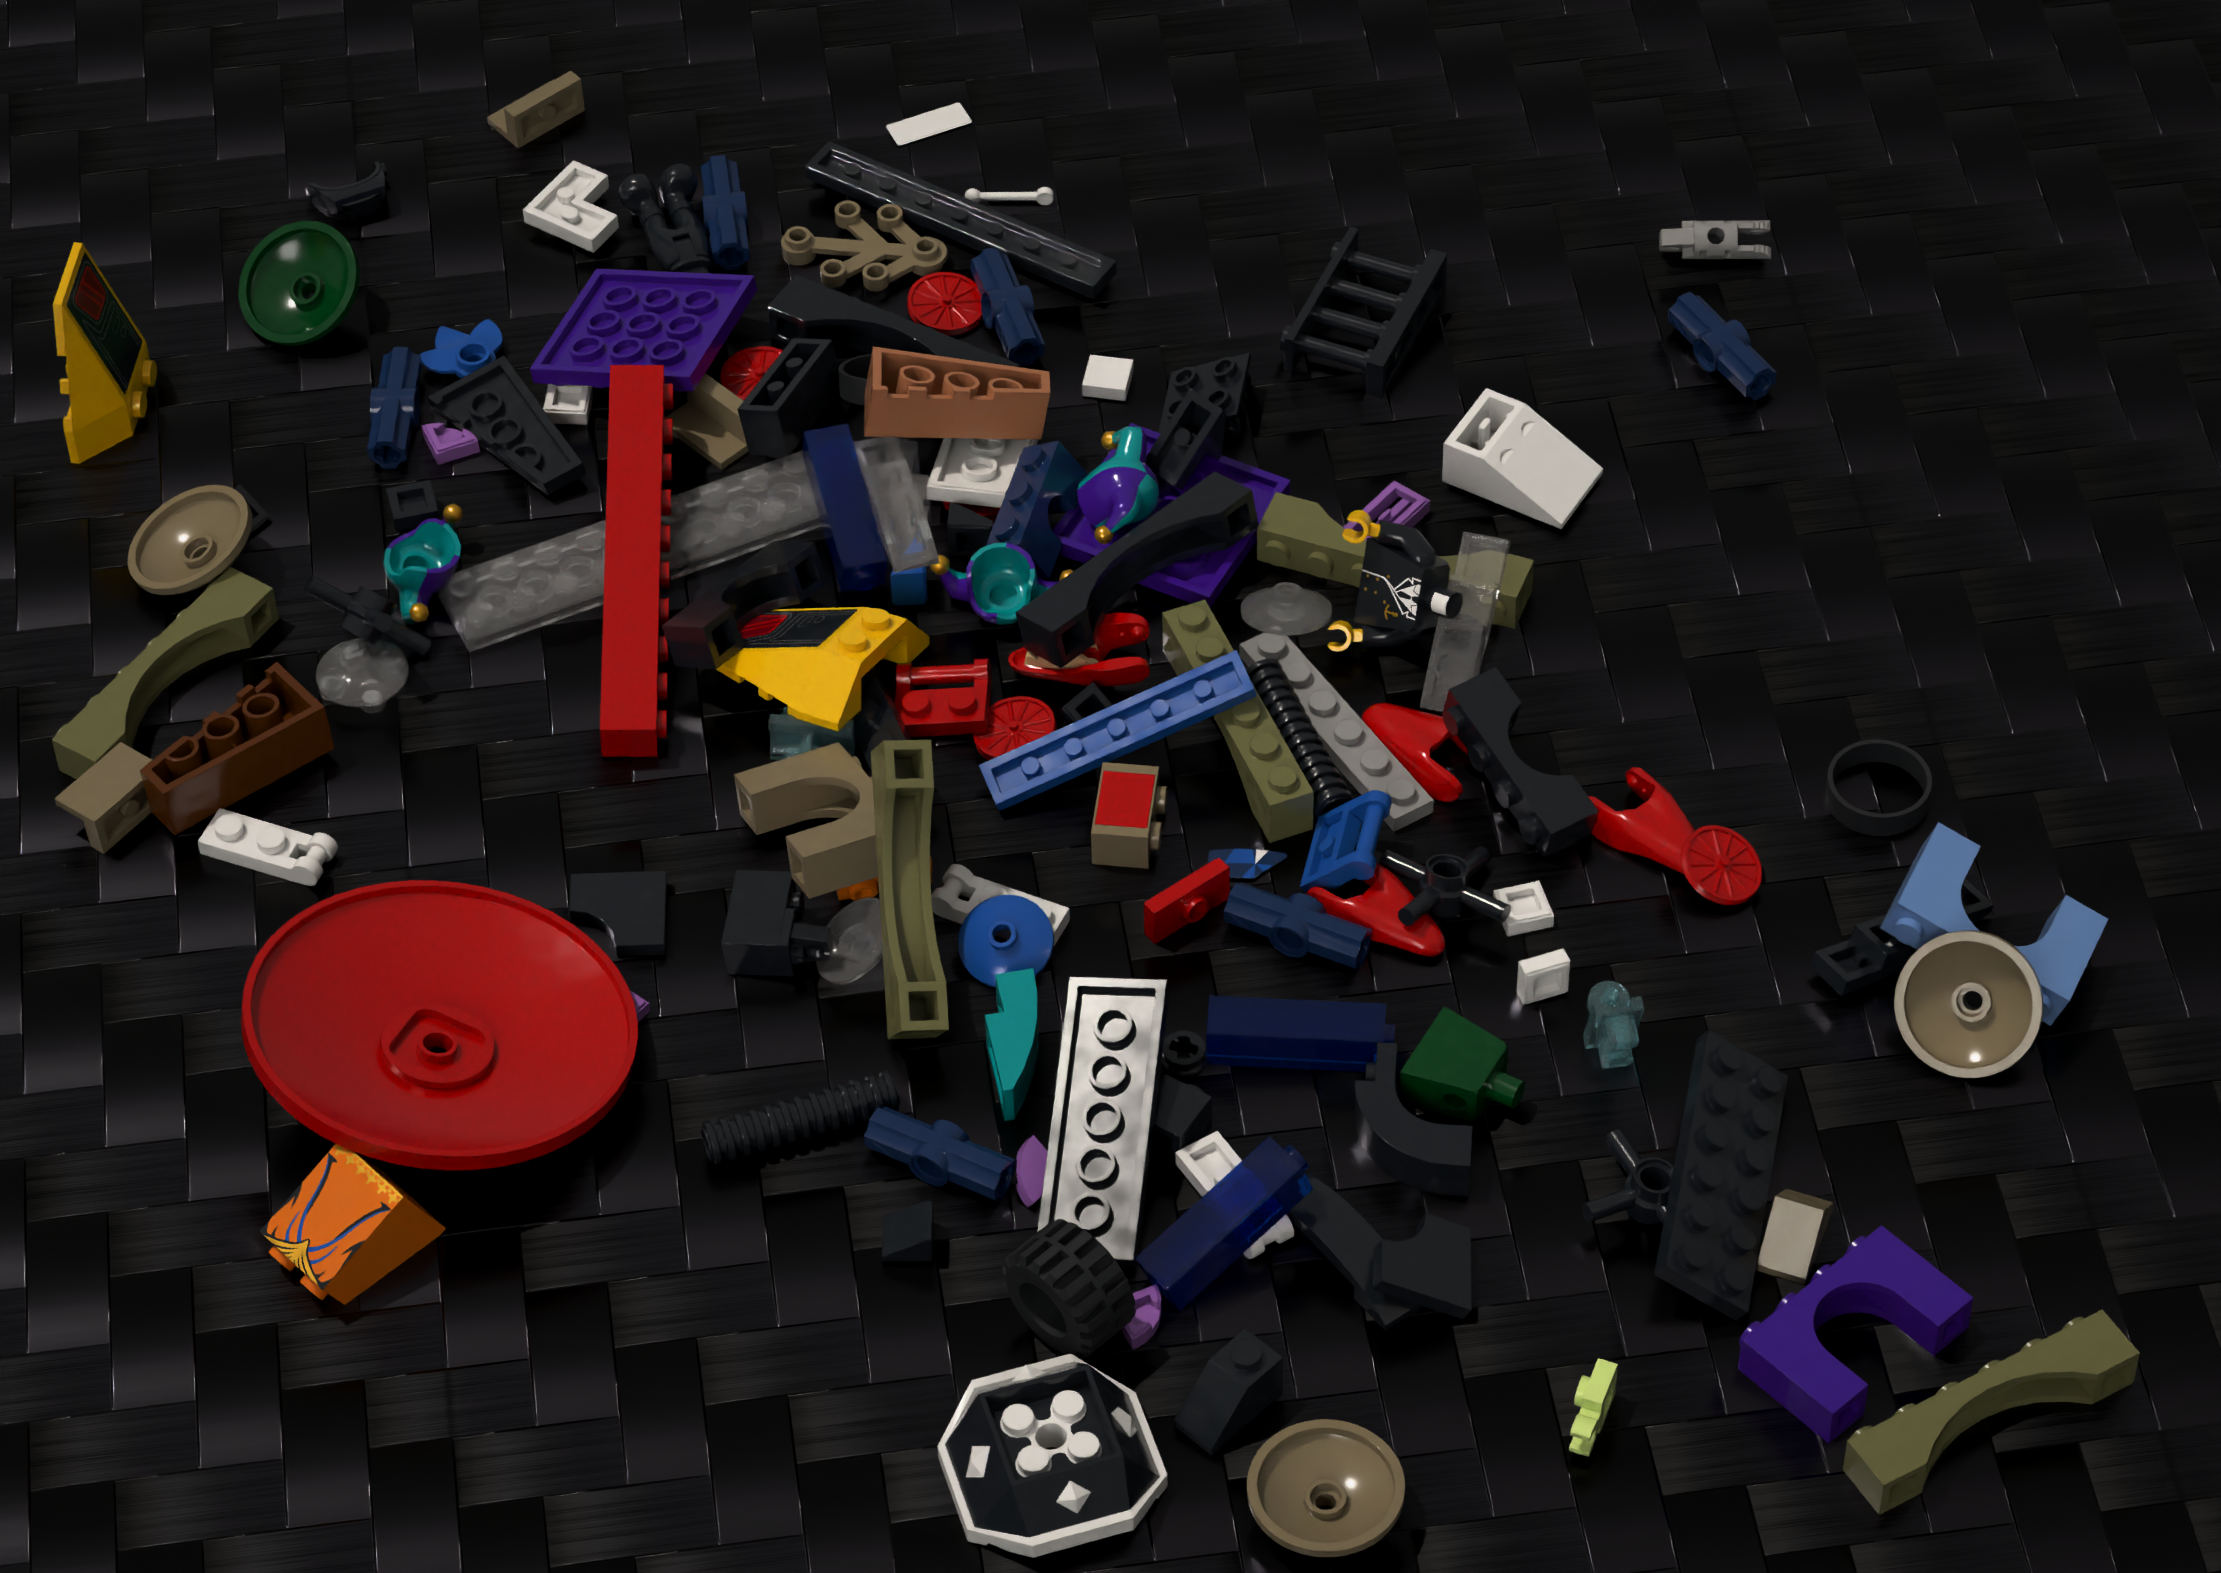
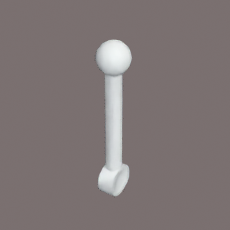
M1041 187L1037 192H980L975 188H971L966 191L964 197L976 203L980 201L1037 200L1041 205H1049L1053 202L1054 193L1048 187Z

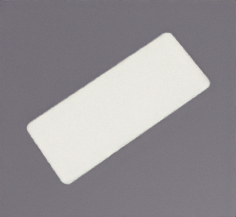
M954 103L888 124L886 128L897 145L901 146L970 124L972 120L960 103Z

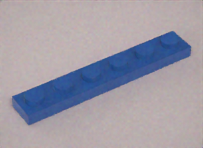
M1237 650L982 763L979 767L998 810L1001 811L1100 767L1103 762H1111L1252 699L1257 694Z

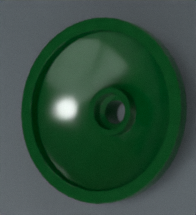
M298 221L274 230L260 241L251 252L240 276L239 303L246 322L257 334L278 345L299 346L324 337L341 323L355 301L360 282V267L356 252L346 237L333 227L321 222ZM316 289L314 295L309 298L310 293Z

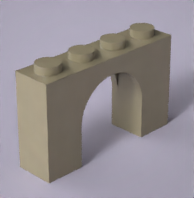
M839 742L734 774L740 815L756 835L809 819L840 818L827 824L785 836L791 877L809 899L878 877L872 776L869 777L864 772L859 759L856 756L851 757Z

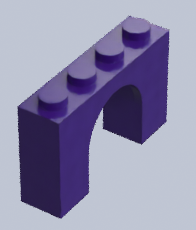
M1881 1225L1868 1237L1860 1236L1854 1240L1848 1247L1845 1255L1832 1266L1830 1264L1822 1266L1814 1274L1810 1284L1799 1293L1795 1294L1792 1292L1786 1295L1778 1304L1775 1312L1762 1323L1755 1321L1747 1327L1739 1340L1738 1369L1829 1444L1864 1415L1868 1384L1822 1346L1815 1333L1818 1328L1831 1318L1842 1314H1873L1893 1323L1930 1354L1935 1356L1969 1327L1973 1297Z

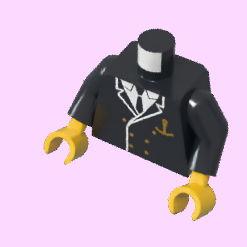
M1355 510L1349 514L1347 520L1361 524L1363 531L1344 529L1342 533L1343 538L1350 543L1357 544L1364 541L1367 536H1371L1366 541L1354 622L1361 624V629H1353L1351 624L1346 621L1334 622L1329 626L1328 630L1340 629L1344 631L1347 640L1343 643L1330 642L1327 645L1328 648L1332 651H1343L1348 648L1351 642H1361V647H1396L1420 638L1424 629L1438 627L1442 622L1443 616L1452 619L1459 614L1463 602L1462 595L1447 588L1450 566L1447 561L1436 556L1435 550L1418 529L1380 520L1378 524L1372 523L1371 517L1363 510Z

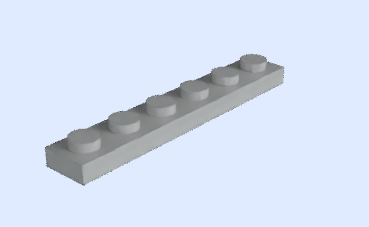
M1279 626L1239 644V656L1248 667L1257 661L1268 658L1279 661L1282 670L1288 677V681L1294 688V692L1299 697L1300 703L1304 706L1306 714L1310 717L1311 724L1316 728L1317 735L1322 739L1323 746L1329 752V757H1331L1336 767L1358 792L1363 795L1372 790H1379L1387 793L1392 798L1389 816L1383 820L1394 832L1433 813L1434 800Z

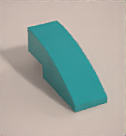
M1033 968L995 974L998 1013L985 1015L986 1045L1005 1121L1015 1120L1027 1096L1035 1072L1039 1049L1037 987Z

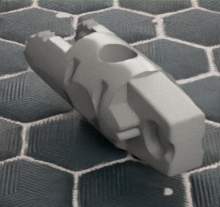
M1770 220L1682 221V228L1661 229L1659 233V250L1682 252V259H1771V248L1768 246L1738 245V234L1761 235L1771 231ZM1712 235L1717 236L1721 243L1712 244L1708 237Z

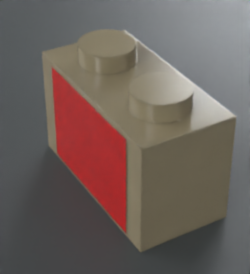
M1102 763L1091 830L1092 864L1149 869L1151 850H1160L1162 822H1156L1157 814L1165 815L1167 807L1168 789L1167 786H1159L1158 766Z

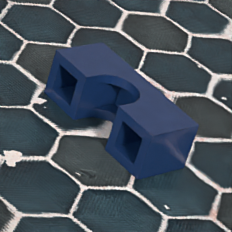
M1059 440L1023 448L986 544L987 546L992 543L1007 542L1020 546L1030 554L1035 564L1038 578L1042 580L1050 578L1062 546L1061 541L1051 530L1048 514L1076 509L1079 483L1088 475Z

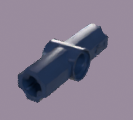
M725 155L711 156L706 164L701 165L706 234H710L709 241L713 263L720 265L725 271L738 270L745 262L750 260L746 231L749 229L745 192L740 190L741 183L737 162L727 159Z
M998 248L983 249L981 254L972 258L970 271L981 294V311L984 323L988 329L995 328L1009 360L1014 361L1020 366L1032 365L1038 357L1044 355L1045 342L1034 319V302L1031 290L1027 285L1019 284L1007 254L1001 253Z
M1691 291L1679 296L1675 304L1669 308L1668 321L1693 345L1695 357L1704 370L1707 372L1718 370L1745 397H1750L1753 401L1765 396L1771 386L1776 383L1777 371L1751 347L1750 337L1739 321L1732 319L1726 322L1699 295L1695 296Z
M393 347L390 353L383 355L378 387H373L371 390V431L369 433L367 451L369 460L376 462L381 468H397L401 462L407 461L412 428H417L419 425L420 395L418 389L422 372L421 355L413 353L409 347Z
M1235 883L1229 893L1224 909V922L1268 937L1274 948L1294 958L1303 957L1307 952L1355 969L1357 967L1361 968L1372 942L1373 929L1328 914L1321 902L1303 893L1293 894L1289 899L1244 883Z
M884 1106L882 1109L877 1108L872 1114L864 1135L865 1147L909 1164L914 1175L923 1182L933 1186H943L947 1181H950L993 1200L997 1198L1002 1199L1009 1190L1016 1171L1015 1159L971 1142L970 1137L962 1128L947 1120H937L932 1125H929Z

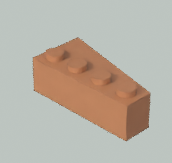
M873 347L865 388L864 437L1041 440L1050 398L1049 371Z

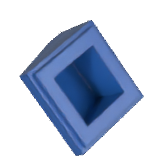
M915 540L891 573L893 605H921L928 601L925 543L922 540Z

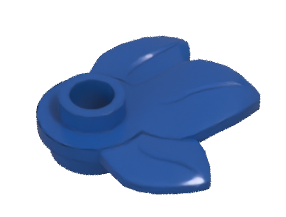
M490 319L479 323L470 335L440 326L435 338L436 349L420 354L422 364L430 371L439 374H456L458 377L463 378L496 360L495 354L503 344L502 334L497 325Z

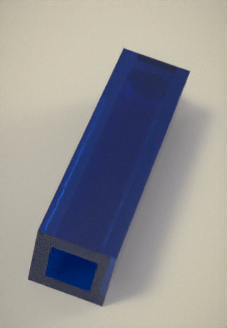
M848 424L805 431L802 457L840 591L852 589L866 591L878 584H884L887 558Z
M1209 995L1206 1032L1207 1064L1366 1072V1062H1376L1377 1042L1394 1043L1395 1024H1385L1386 1004Z
M1270 1136L1265 1139L1135 1258L1148 1281L1153 1285L1157 1284L1159 1291L1181 1311L1313 1190L1304 1172L1309 1168L1306 1160L1291 1145L1282 1149Z

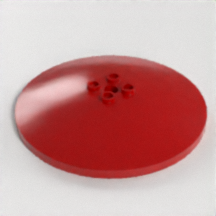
M437 880L387 882L356 888L320 901L298 913L267 940L254 959L243 990L241 1012L243 1043L257 1077L269 1094L300 1123L346 1149L392 1164L420 1169L451 1171L497 1168L525 1162L568 1145L599 1123L617 1103L632 1073L638 1042V1020L629 987L609 956L589 936L559 915L531 901L506 892L460 882ZM441 1047L447 1050V1052L434 1053L429 1050Z

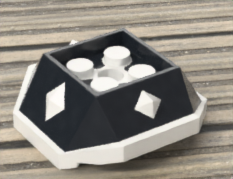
M1072 1354L971 1380L937 1446L938 1459L967 1540L985 1546L990 1543L1008 1552L1032 1558L1134 1530L1146 1515L1154 1500L1158 1499L1168 1486L1167 1472L1136 1392ZM1055 1447L1057 1449L1049 1450L1046 1448Z

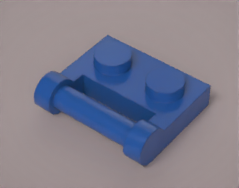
M1379 790L1369 791L1318 817L1300 888L1307 893L1312 887H1321L1327 891L1335 890L1353 878L1369 880L1373 877L1377 864L1374 853L1383 819L1389 816L1392 805V798L1387 793Z

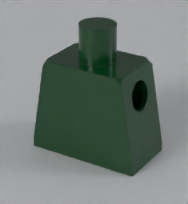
M1443 1007L1401 1070L1400 1102L1472 1122L1479 1119L1490 1100L1514 1109L1524 1093L1525 1081L1506 1074L1508 1046L1504 1041L1451 1009Z

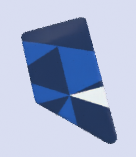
M1217 849L1209 851L1208 863L1220 858L1230 867V878H1255L1286 859L1287 854L1258 849Z

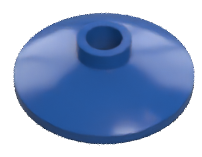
M999 895L979 903L966 916L958 936L959 955L967 971L979 982L995 988V974L1033 968L1034 975L1037 977L1048 964L1054 947L1052 925L1045 912L1033 901L1017 895ZM1007 929L1011 931V937L1008 941L1004 943L995 941V935L1000 930Z

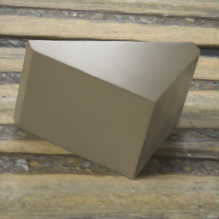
M1785 1189L1777 1194L1774 1198L1756 1271L1805 1285L1833 1212L1834 1202Z

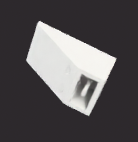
M1487 388L1443 443V482L1559 529L1563 528L1603 474V468L1527 404Z

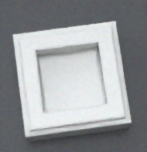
M1090 355L1082 383V396L1126 401L1134 371L1133 360Z
M548 384L543 409L554 424L588 425L594 396L593 386H555Z
M1540 881L1494 890L1493 898L1511 906L1508 918L1502 923L1507 937L1553 927L1554 915Z
M1564 948L1518 961L1517 994L1523 1005L1568 992L1570 959Z

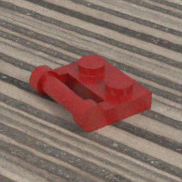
M989 658L975 659L974 664L913 667L912 663H897L895 706L910 737L987 733L992 670ZM974 682V687L914 690V686Z

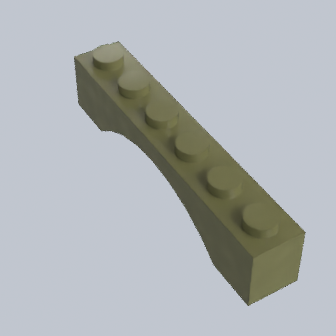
M1275 492L1257 527V560L1359 588L1366 541L1364 540L1357 544L1346 541L1342 535L1344 528L1334 521L1319 503ZM1494 549L1470 554L1438 556L1447 561L1450 566L1447 588L1462 595L1463 602L1459 612L1460 615L1512 629L1516 628L1532 593L1534 560Z
M229 567L217 580L212 581L188 608L183 609L158 637L153 638L148 643L145 650L129 665L119 671L113 681L99 694L93 696L82 711L68 724L63 725L58 730L56 736L52 739L59 770L78 779L120 742L133 749L135 736L141 720L149 706L166 687L181 675L203 662L229 652L251 647L279 619L273 588L232 567Z
M1206 600L1162 612L1163 651L1177 676L1234 651ZM1256 691V697L1220 712L1213 717L1235 761L1251 810L1269 843L1313 830L1314 792Z
M884 740L871 751L887 1034L888 1039L936 1038L949 1030L946 979L937 946L931 897L930 830L934 793L931 740Z
M2103 1309L2086 1318H2074L2061 1331L2043 1340L2037 1338L2028 1342L2020 1352L2002 1361L1993 1360L1987 1363L1977 1374L1960 1383L1950 1382L1940 1388L1934 1396L1917 1405L1911 1403L1903 1406L1886 1421L1874 1427L1868 1425L1860 1428L1847 1440L1843 1471L1880 1515L1921 1494L1929 1472L1942 1451L1960 1433L1983 1418L2008 1408L2040 1402H2074L2092 1405L2134 1383L2140 1352Z

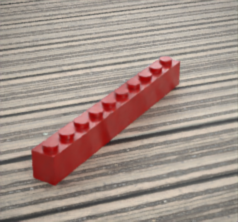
M610 365L600 705L602 757H658V738H667V710H659V700H668V673H659L660 663H668L669 647L665 635H660V626L669 620V598H661V589H670V561H662V552H671V526L662 525L663 516H671L672 507L671 489H663V481H672V453H664V445H673V418H665V410H673L674 390L673 383H665L664 365Z

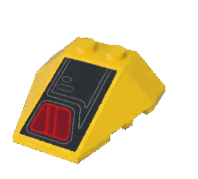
M74 242L53 302L57 356H66L67 362L65 366L67 378L60 379V393L69 394L70 407L67 416L63 418L64 434L71 463L80 464L133 436L138 418H143L146 414V393L148 387L155 385L157 366L154 360H150L145 339L84 244Z
M878 608L774 609L753 618L739 629L744 648L716 670L738 683L743 682L744 679L758 687V695L767 701L775 697L787 705V713L796 719L838 732L861 710V678L881 659L895 663H911L929 646L930 637L908 619L889 614L887 611Z

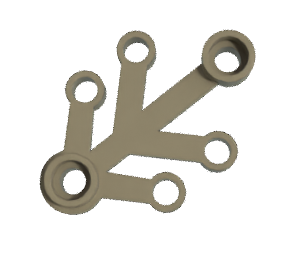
M850 200L842 201L835 206V222L839 227L850 231L858 240L814 237L807 228L802 226L789 228L781 240L782 257L791 265H806L815 259L816 253L853 256L844 262L838 259H829L821 264V283L829 288L840 287L846 282V279L862 272L863 285L866 289L875 292L882 291L888 287L890 282L911 271L920 276L940 272L947 260L945 244L936 238L920 237L903 221L902 209L895 204H886L877 210V223L880 230L891 232L902 244L888 243L861 218L859 204ZM885 259L896 260L887 266L879 263Z

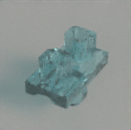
M787 706L783 709L781 715L770 714L768 721L770 759L782 760L837 742L843 746L851 757L855 756L854 720H849L837 732L796 719L787 713Z
M1614 981L1597 983L1590 990L1587 998V1008L1590 1014L1583 1033L1585 1048H1598L1602 1069L1630 1065L1633 1060L1631 1049L1637 1047L1639 1043L1637 1030L1645 1010L1642 997L1637 996L1630 999L1628 991L1621 984Z

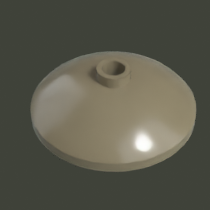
M224 485L196 487L168 500L145 520L132 540L128 552V569L131 576L142 589L158 595L183 594L209 584L222 575L242 553L252 528V512L249 504L237 490Z
M1960 930L1933 938L1909 958L1897 981L1894 1009L1902 1037L1919 1059L1928 1066L1947 1075L1961 1078H1980L2007 1069L2029 1050L2041 1027L2044 1001L2042 987L2034 968L2015 946L1990 933ZM1969 991H1975L1981 995V1007L1974 1008L1967 1003L1966 995Z
M1310 1420L1294 1424L1279 1431L1269 1438L1257 1451L1247 1476L1248 1504L1260 1528L1283 1547L1314 1557L1346 1556L1374 1545L1395 1525L1404 1504L1405 1478L1401 1464L1393 1450L1373 1432L1359 1425L1340 1420ZM1326 1505L1333 1509L1323 1510L1319 1509V1507Z

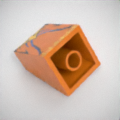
M335 1144L259 1232L274 1245L268 1251L271 1256L288 1270L292 1271L297 1266L305 1273L300 1282L322 1301L329 1294L346 1305L439 1237L446 1228L381 1169L361 1154Z

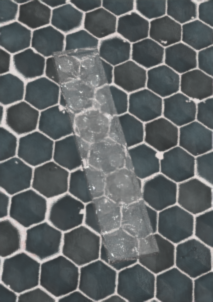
M847 434L790 454V456L770 461L671 496V516H663L662 525L671 526V552H662V561H670V580L760 549L772 541H782L886 503L885 490L850 435ZM606 520L454 573L446 587L439 590L437 595L468 651L480 649L603 605Z

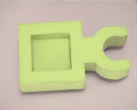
M1598 1358L1591 1377L1585 1375L1581 1377L1574 1399V1405L1580 1406L1581 1409L1570 1431V1436H1573V1439L1570 1443L1569 1451L1589 1457L1597 1433L1600 1434L1615 1396L1618 1364Z

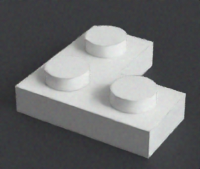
M573 160L523 209L524 222L594 253L619 228L616 214L593 205L609 188L608 175Z

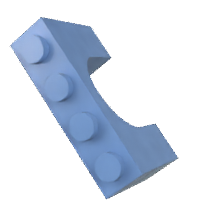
M1938 822L1921 846L1880 929L1917 950L1925 943L1942 934L1960 930L1979 931L1970 921L1963 908L1961 888L1981 846ZM2065 895L2047 919L2037 942L2026 946H2015L2028 959L2039 978L2044 1001L2042 1021L2050 1026L2069 1003L2108 921V918Z

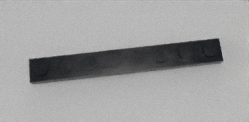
M830 141L805 165L806 178L878 209L886 204L898 205L902 209L904 220L980 252L983 249L998 248L1001 253L1007 254L1011 265L1092 299L1100 293L1117 273L1116 260Z

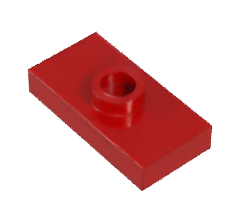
M1220 858L1214 859L1144 902V935L1156 944L1185 925L1199 921L1208 911L1228 900L1230 893V867Z

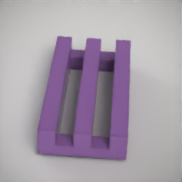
M1393 481L1362 510L1368 513L1372 522L1378 517L1376 524L1380 520L1413 527L1430 511V500ZM1402 497L1392 509H1387L1397 498ZM1349 521L1343 527L1344 529L1363 531L1362 525L1358 522Z

